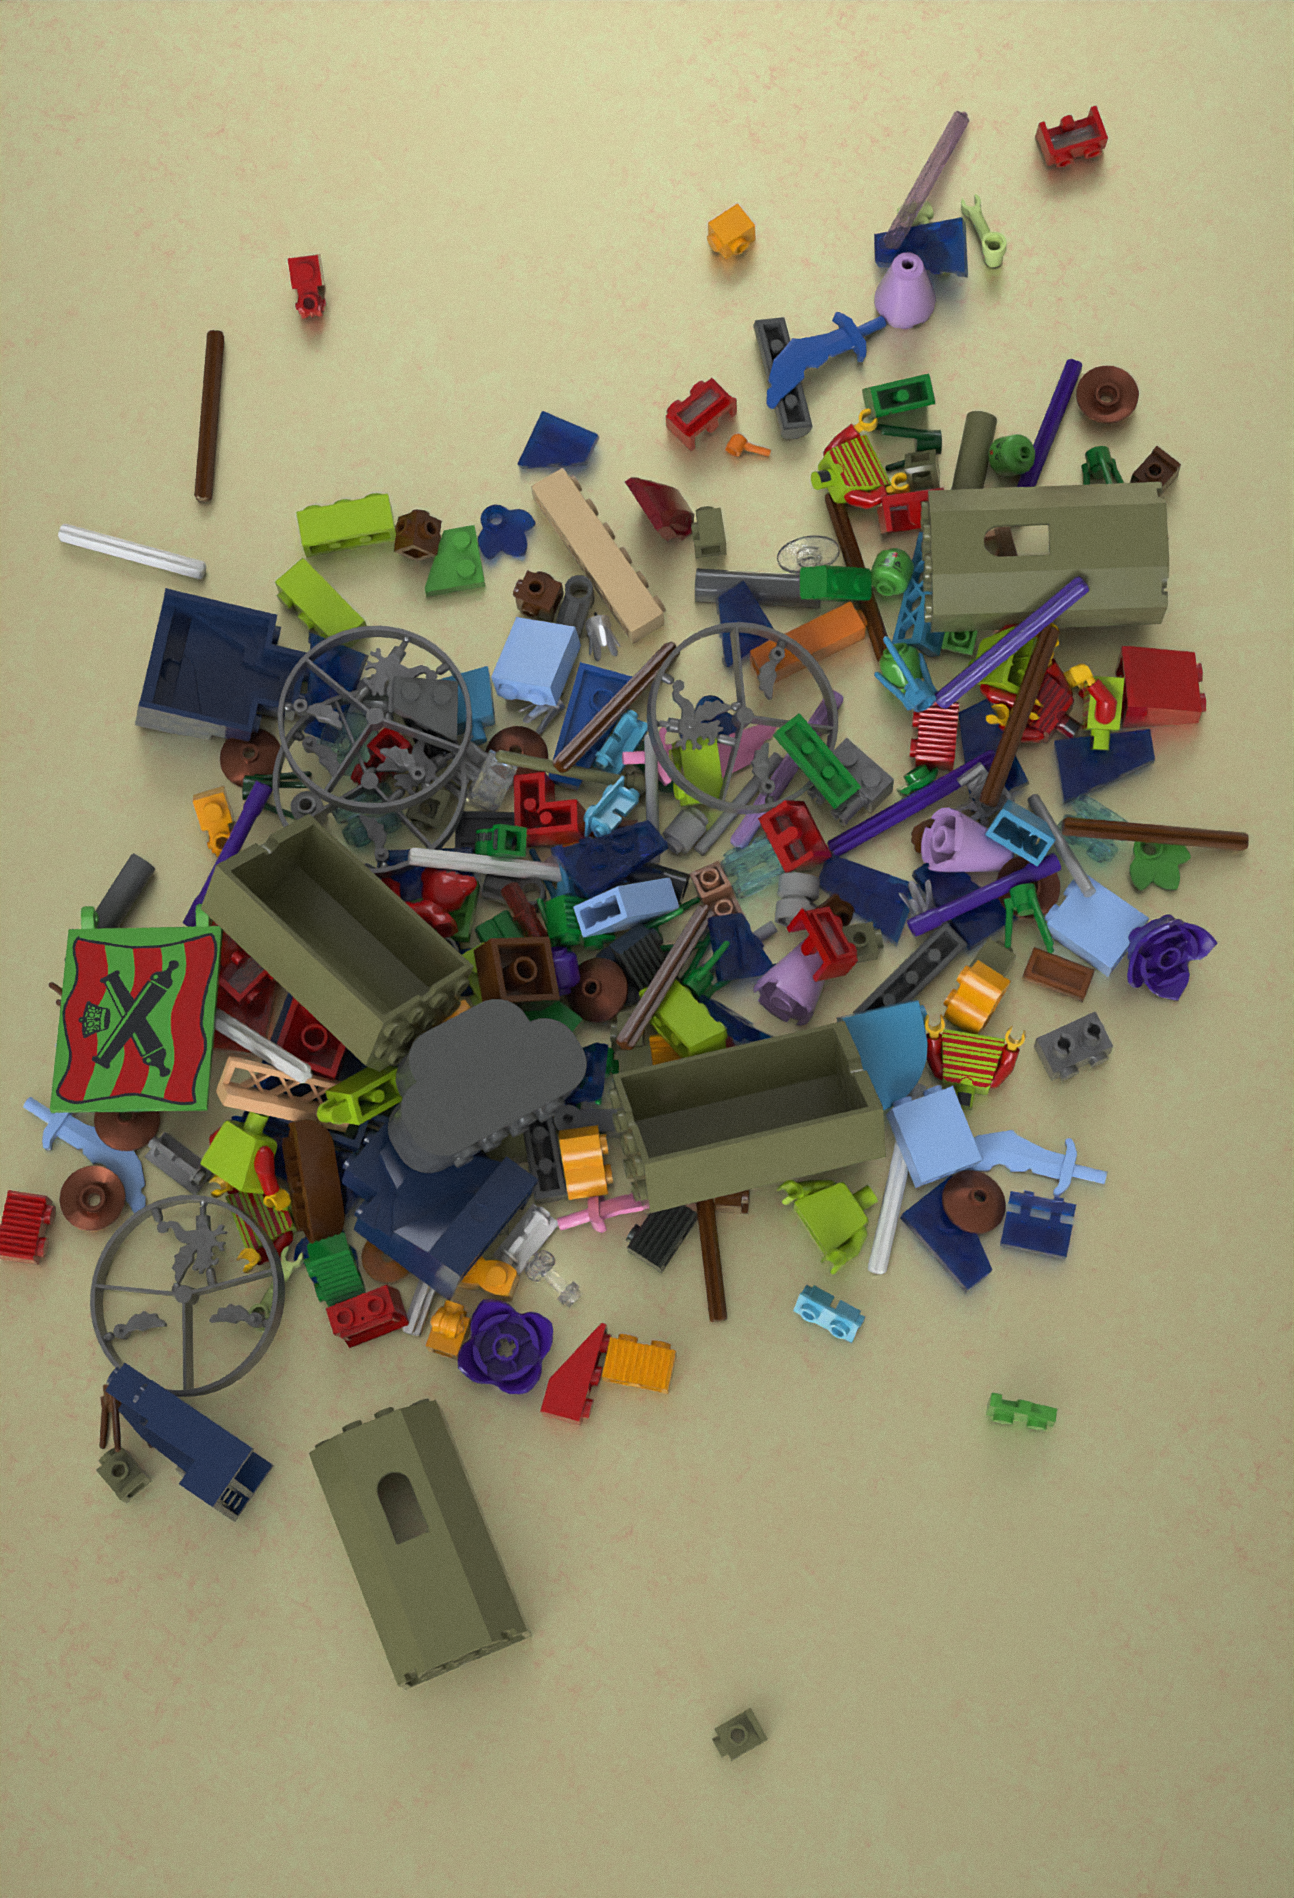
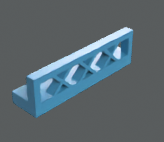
M919 532L912 559L914 572L903 595L892 643L893 645L907 643V646H913L929 657H936L940 655L945 632H931V623L924 622L925 595L929 594V592H923V580L920 583L918 582L920 574L924 571L925 561H922L923 532ZM921 595L920 605L912 612L911 609L914 601ZM914 624L912 638L904 639L906 631Z

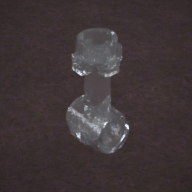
M541 1250L538 1253L535 1252L526 1262L525 1273L527 1277L535 1282H539L544 1278L560 1294L558 1300L563 1305L566 1304L570 1308L583 1294L574 1281L569 1285L552 1269L555 1265V1258L550 1252L546 1250Z

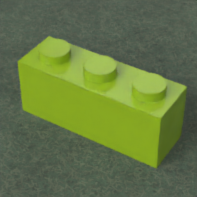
M372 493L357 500L341 499L332 505L322 507L311 505L302 511L296 512L306 558L394 541L396 537L394 516L388 493Z
M304 558L300 559L275 581L279 592L276 596L287 609L293 607L299 613L297 618L308 630L313 628L320 635L318 637L320 642L339 632L367 626L365 620ZM361 639L343 643L329 651L334 649L342 656Z
M675 979L649 1023L681 1058L725 1049V1040L728 1038L724 1025L720 1021L716 1022L710 1016L706 1006L703 1003L699 1004L693 998L689 988L686 985H681ZM647 988L639 991L640 999Z

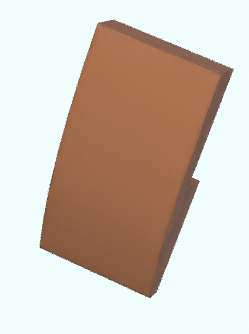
M719 861L689 873L702 905L707 904L714 911L711 923L717 936L747 923L746 916L733 893L732 886Z

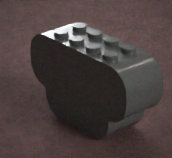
M502 999L484 1001L420 1035L411 1046L409 1053L402 1059L396 1072V1085L402 1100L395 1107L389 1118L388 1134L390 1141L403 1162L416 1171L436 1173L453 1164L460 1168L474 1159L473 1155L481 1149L487 1153L502 1144L501 1140L509 1134L514 1138L530 1128L529 1125L537 1119L541 1123L557 1113V1109L565 1104L567 1097L579 1085L585 1075L587 1062L584 1050L573 1032L557 1020L541 1018L530 1022L525 1013L509 1001Z

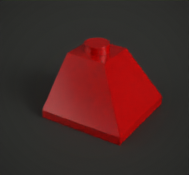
M293 997L276 1045L310 1065L313 1075L338 1080L348 1048Z

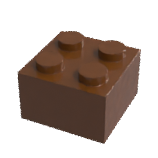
M549 937L491 938L473 950L482 1002L491 999H502L515 1004L525 1012L542 1011L560 1000Z

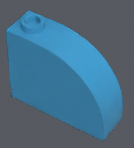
M909 1000L836 1018L837 1022L845 1021L861 1057L863 1070H867L883 1110L892 1107L893 1102L906 1097L913 1090L925 1067L927 1036L924 1020L927 1012L924 1005L920 1006L919 1000Z

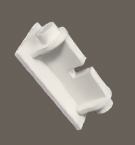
M533 1203L493 1256L499 1261L512 1266L520 1275L558 1226V1222L550 1216L546 1209L541 1206L538 1207Z

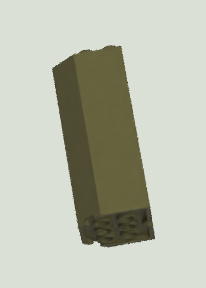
M1143 482L928 491L927 501L921 502L920 513L921 530H923L922 561H925L923 592H929V594L925 595L924 622L931 623V632L1000 630L1005 625L1020 624L1070 581L1079 576L1087 583L1090 590L1051 622L1058 628L1161 624L1168 607V592L1164 591V589L1167 588V580L1169 578L1165 497H1159V494H1163L1162 483ZM1048 525L1050 555L999 557L992 555L985 548L984 537L993 528Z
M310 814L271 834L261 846L255 843L215 866L201 910L366 1066L380 1072L391 1064L393 1066L398 1065L406 1054L409 1053L411 1046L420 1035L442 1024L447 1017L451 1016L461 1004L459 1001L460 996L470 984L468 978L474 966Z
M845 1021L612 1075L614 1088L609 1089V1096L613 1109H617V1112L612 1114L616 1133L621 1132L620 1143L623 1154L627 1157V1159L623 1160L624 1171L627 1179L633 1178L634 1182H631L633 1198L635 1202L641 1201L645 1214L886 1157L883 1106L867 1070H863L861 1057Z
M428 1398L395 1411L393 1407L383 1409L374 1414V1420L362 1424L361 1420L349 1423L342 1427L343 1433L316 1444V1449L309 1453L397 1685L405 1690L459 1668L470 1661L480 1659L532 1637L444 1412L436 1400L429 1401ZM390 1473H401L410 1480L429 1529L428 1532L400 1544L396 1542L378 1495L380 1481Z

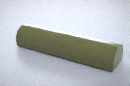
M972 411L967 414L951 490L984 488L989 464V449L993 443L997 425V418L994 415L983 411Z

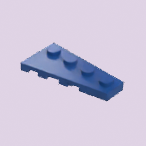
M580 662L554 758L621 690L632 676ZM618 720L575 764L576 766L591 768L597 758L595 754L597 751L600 752ZM549 773V778L555 785L578 791L583 782L580 779Z

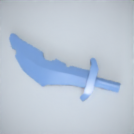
M32 1097L26 1100L23 1108L48 1123L43 1131L42 1139L45 1150H52V1143L56 1137H59L78 1150L83 1149V1154L93 1165L102 1164L120 1178L125 1189V1200L134 1213L146 1206V1197L142 1194V1188L145 1186L142 1164L134 1151H118L108 1147L98 1137L95 1127L72 1116L73 1113H51L49 1108Z
M1013 1130L974 1137L983 1160L976 1166L966 1169L985 1172L990 1171L993 1166L1000 1164L1010 1169V1172H1026L1031 1170L1032 1173L1059 1180L1058 1186L1053 1190V1195L1056 1198L1061 1196L1070 1187L1072 1177L1105 1184L1107 1171L1075 1164L1077 1151L1071 1138L1065 1140L1067 1150L1066 1155L1046 1150L1018 1136Z

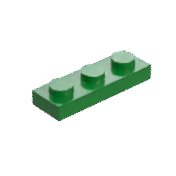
M800 713L773 734L774 738L834 809L861 788L859 783Z

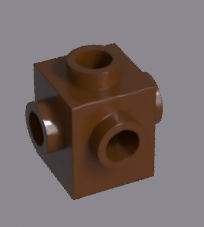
M421 509L412 510L411 513L398 517V522L395 526L396 537L393 552L416 562L437 556L441 540L440 530L442 521L430 516L428 511Z
M527 570L523 580L518 579L514 587L513 596L516 600L517 609L524 616L532 619L540 617L552 622L563 599L564 591L562 583L554 580L551 575L542 571L534 573Z

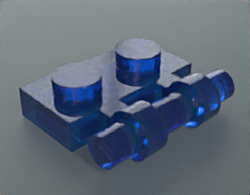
M1024 1190V1193L1010 1191L1008 1204L1021 1206L1020 1214L1006 1212L1000 1246L1066 1260L1073 1225L1061 1223L1060 1217L1061 1215L1074 1217L1076 1204L1064 1202V1198L1055 1196L1053 1199L1034 1196V1192ZM1031 1208L1050 1212L1049 1220L1030 1216Z

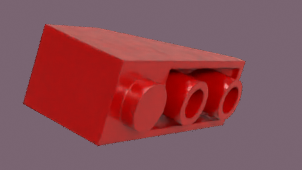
M601 1323L549 1378L540 1410L542 1416L579 1426L582 1425L583 1418H590L594 1399H590L589 1396L592 1385L597 1387L599 1385L603 1367L598 1366L601 1353L607 1354L609 1340L612 1337L611 1334H607L608 1328L605 1323Z

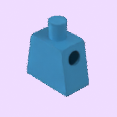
M488 666L461 673L467 686L472 709L471 735L473 738L470 741L477 746L487 742L484 728L496 724L492 681ZM453 676L439 679L456 681ZM458 685L457 735L465 733L467 711L462 691Z
M1009 799L985 833L989 838L1037 867L1056 840L1045 820Z

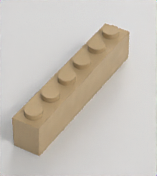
M562 467L532 485L534 501L586 577L592 582L593 587L632 644L664 625L663 613L666 612L662 601L657 595L651 596L646 589L649 587L646 578L640 571L635 573L630 565L632 560L624 547H617L613 541L615 535L606 522L602 524L597 518L599 513L590 498L584 499L580 493L582 488L577 478L573 474L568 476Z

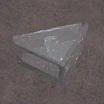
M491 749L467 790L465 804L485 812H495L501 806L518 766L499 763L495 758L497 752Z

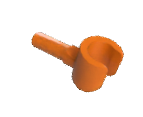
M734 434L725 448L727 453L735 457H739L743 450L769 457L771 449L748 442L741 434Z

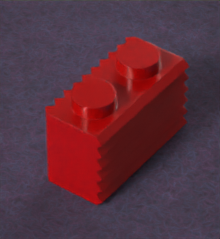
M935 701L931 707L924 711H913L912 727L918 728L917 739L911 738L909 757L916 758L915 768L926 764L929 770L938 767V770L953 771L959 702H954L947 709H943Z
M8 1190L0 1224V1259L39 1265L40 1258L46 1257L49 1247V1239L45 1237L47 1225L53 1224L56 1214V1207L52 1205L53 1201L48 1196Z

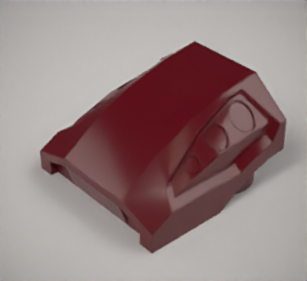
M630 477L625 481V484L654 528L664 540L668 542L676 538L683 541L692 534L691 523H694L695 514L678 489L638 477Z

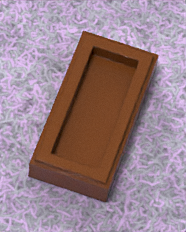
M1034 947L1022 979L1083 1002L1095 970Z

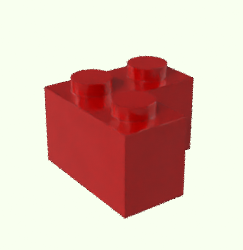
M545 772L514 775L515 826L527 828L526 848L587 841V837L584 836L585 822L583 821L586 810L577 799L555 801V784Z

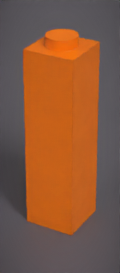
M849 601L785 633V635L798 642L819 662L865 639V627L868 626V623L861 609L855 610L853 604ZM771 640L749 651L750 664L757 676L760 674L759 669L766 662L770 661L768 657L769 652L776 647L777 643ZM786 648L784 649V658L776 665L775 672L777 677L774 683L807 668Z

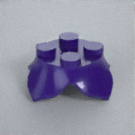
M1171 914L1154 919L1142 927L1133 929L1128 936L1130 942L1127 957L1129 960L1128 984L1133 988H1138L1145 983L1152 993L1157 996L1178 1001L1189 981V962L1191 960L1203 959L1218 943L1204 928L1183 922L1182 919H1175Z
M483 1299L472 1314L470 1323L471 1338L462 1345L459 1351L458 1369L473 1382L495 1385L505 1393H528L540 1380L542 1361L551 1349L553 1343L552 1323L546 1317L536 1312L518 1313L510 1304L502 1300ZM508 1341L509 1345L513 1343L516 1345V1348L512 1350L513 1354L506 1357L505 1354L502 1356L498 1354L502 1350L501 1344Z

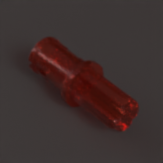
M512 882L501 889V894L514 914L513 921H518L527 937H548V932H546L535 913L536 907L530 905L518 883Z

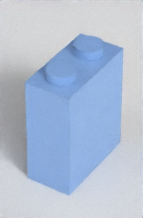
M516 617L491 676L497 695L507 700L518 699L529 701L536 705L557 706L581 647L576 628L574 626Z
M1090 876L1088 878L1096 892L1091 897H1084L1073 879L1063 893L1066 896L1060 906L1054 904L1045 916L1051 937L1109 977L1128 952L1130 945L1128 936L1130 932L1137 927L1146 925L1149 918Z
M670 877L617 886L573 908L584 938L632 929L639 923L645 924L680 907Z
M941 1085L934 1086L923 1091L924 1097L912 1100L911 1096L899 1099L892 1103L894 1108L886 1114L915 1188L974 1167L983 1160L953 1086L942 1089Z

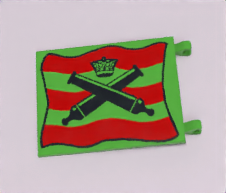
M202 904L196 906V927L97 929L99 915L95 912V908L93 906L81 908V929L68 930L50 1102L51 1113L208 1111L223 929L219 926H211L213 920L201 910Z

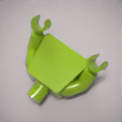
M787 1180L777 1187V1191L785 1190L789 1195L782 1200L784 1205H788L793 1200L798 1199L794 1202V1210L824 1254L820 1262L831 1261L834 1264L830 1271L831 1274H836L842 1265L860 1253L868 1236L866 1228L869 1223L863 1211L878 1202L877 1197L868 1185L854 1194L850 1192L844 1182L836 1183L833 1180H806L801 1182Z

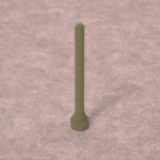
M499 750L495 755L499 763L604 785H614L621 776H624L576 765L568 772L559 773L553 766L552 760L505 750ZM633 771L631 774L626 773L624 776V787L637 790L641 799L645 793V773Z

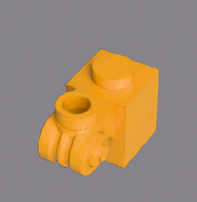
M224 786L193 795V804L201 830H208L209 842H207L208 849L212 850V853H215L216 858L220 855L232 831L229 823L233 822L234 817Z
M445 1300L444 1306L438 1308L435 1315H432L430 1321L432 1328L425 1345L428 1351L458 1361L459 1351L468 1340L471 1331V1319L466 1317L468 1312L464 1311L463 1305Z

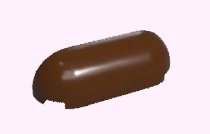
M307 1119L288 1124L290 1130L288 1137L282 1139V1149L295 1227L297 1232L303 1231L308 1241L313 1244L315 1241L320 1242L321 1239H327L328 1236L339 1235L344 1226L345 1213L333 1139L329 1131L322 1124Z

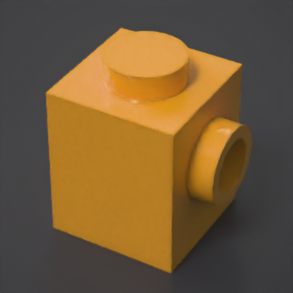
M738 203L708 222L707 241L710 247L715 252L720 251L725 259L732 255L741 254L750 243L756 240L755 224Z

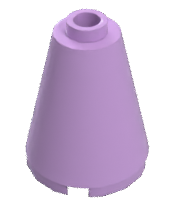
M902 253L894 259L879 283L874 298L875 307L886 323L894 328L910 329L913 328V325L926 322L933 313L936 302L935 291L923 262L913 253Z
M946 807L936 811L931 817L935 819L932 827H926L923 833L921 855L923 862L928 863L930 866L928 868L932 871L999 872L1009 860L1014 858V852L985 835L988 828L953 808Z
M806 938L765 973L753 988L754 993L759 991L761 996L758 1001L767 1011L785 1022H788L790 1018L799 1020L796 1024L799 1026L807 1024L812 1018L825 980L815 982L812 977L824 963L819 952L817 951L815 954L804 956L801 952V945Z

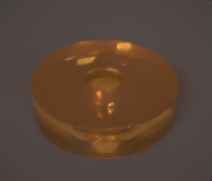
M368 1240L366 1241L362 1249L361 1260L365 1271L374 1281L392 1285L403 1281L410 1275L411 1272L395 1260L389 1263L384 1262L383 1256L385 1253Z

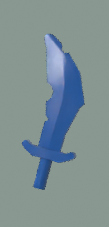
M836 312L832 322L837 324L839 329L822 335L801 339L792 338L773 361L768 379L771 387L767 390V406L770 409L776 408L778 403L804 380L805 369H818L828 361L829 356L833 358L853 349L857 355V361L863 362L867 352L866 341L863 337L885 328V319L879 316L856 326L852 318L843 313Z

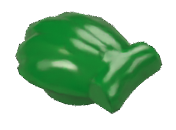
M922 764L912 769L903 776L906 783L896 790L904 795H908L912 791L925 787L936 779L939 772L938 767L929 770L926 764Z

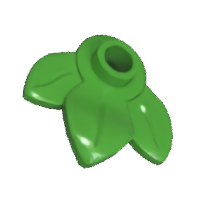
M1135 842L1133 846L1135 859L1129 868L1131 880L1139 891L1146 889L1152 882L1165 890H1177L1180 883L1178 865L1187 862L1191 855L1187 848L1181 845ZM1145 846H1152L1155 849V853L1151 855L1146 854L1143 848Z

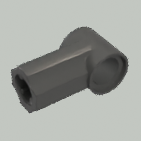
M575 575L568 579L565 584V595L556 620V624L574 626L579 640L589 609L592 608L595 600L592 582L587 577ZM579 589L588 592L582 598H575L572 596V594Z
M487 874L481 894L483 899L518 907L528 914L540 913L537 899L535 901L524 899L527 892H539V898H542L545 907V902L547 901L544 884L539 879L531 877L523 879Z

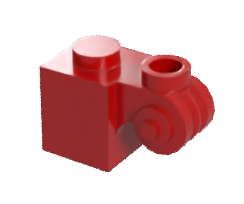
M321 254L288 258L292 289L298 290V302L295 303L296 310H298L299 315L301 314L302 319L314 318V316L323 317L326 299H322V295H319V286L325 285Z
M384 727L366 745L370 759L367 763L364 762L366 768H377L379 764L384 763L386 757L380 753V750L383 748L391 749L396 746L399 749H407L408 753L412 754V744L399 732ZM359 763L355 765L350 777L358 786L361 785V778L364 775ZM377 772L375 775L378 777L381 787V783L389 775L394 778L398 773Z

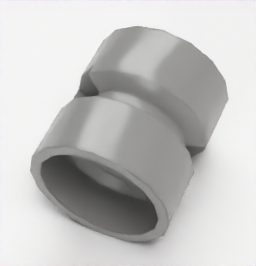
M793 872L781 874L779 876L777 895L782 899L776 902L775 922L787 927L801 908H804L806 911L815 909L817 905L813 902L819 899L820 879L806 873Z

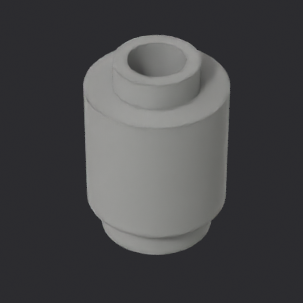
M311 791L297 794L291 802V812L295 821L324 807L321 798ZM327 815L317 820L322 826L326 821Z
M689 806L686 810H681L662 833L665 838L664 845L675 854H679V852L687 854L705 833V826L709 823L707 817L693 806Z

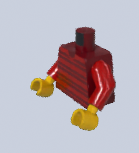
M1054 651L1036 697L1043 707L1033 705L1031 711L1037 714L1039 719H1028L1020 743H1039L1040 741L1048 743L1057 731L1073 740L1082 727L1080 722L1069 716L1075 700L1063 671L1056 660L1052 659ZM1004 704L992 705V709L997 711L998 716L993 714L987 715L986 721L989 724H999V728L1004 731L1011 709H1008Z

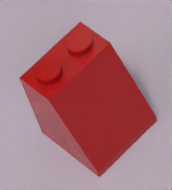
M1121 646L1115 672L1116 677L1124 678L1121 709L1122 729L1199 722L1202 712H1206L1205 693H1200L1199 682L1203 681V669L1201 663H1196L1195 652Z

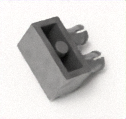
M848 738L833 751V754L859 783L861 788L839 807L830 811L836 821L839 818L841 819L839 823L843 826L862 807L872 813L893 792L894 779ZM815 785L807 790L808 795L812 799L817 798L815 801L817 804L822 805L826 800Z
M1093 1012L1036 1038L1034 1048L1050 1080L1053 1081L1060 1077L1061 1081L1077 1075L1079 1073L1078 1069L1087 1064L1095 1067L1109 1059L1107 1055L1111 1053L1113 1044L1097 1013Z

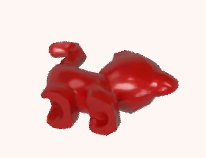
M426 867L421 876L423 883L421 896L423 900L416 903L404 902L432 928H435L443 938L451 937L458 932V926L448 913L462 907L466 896L476 889L477 880L473 876L461 875L453 870H439ZM390 877L380 879L400 897V883Z

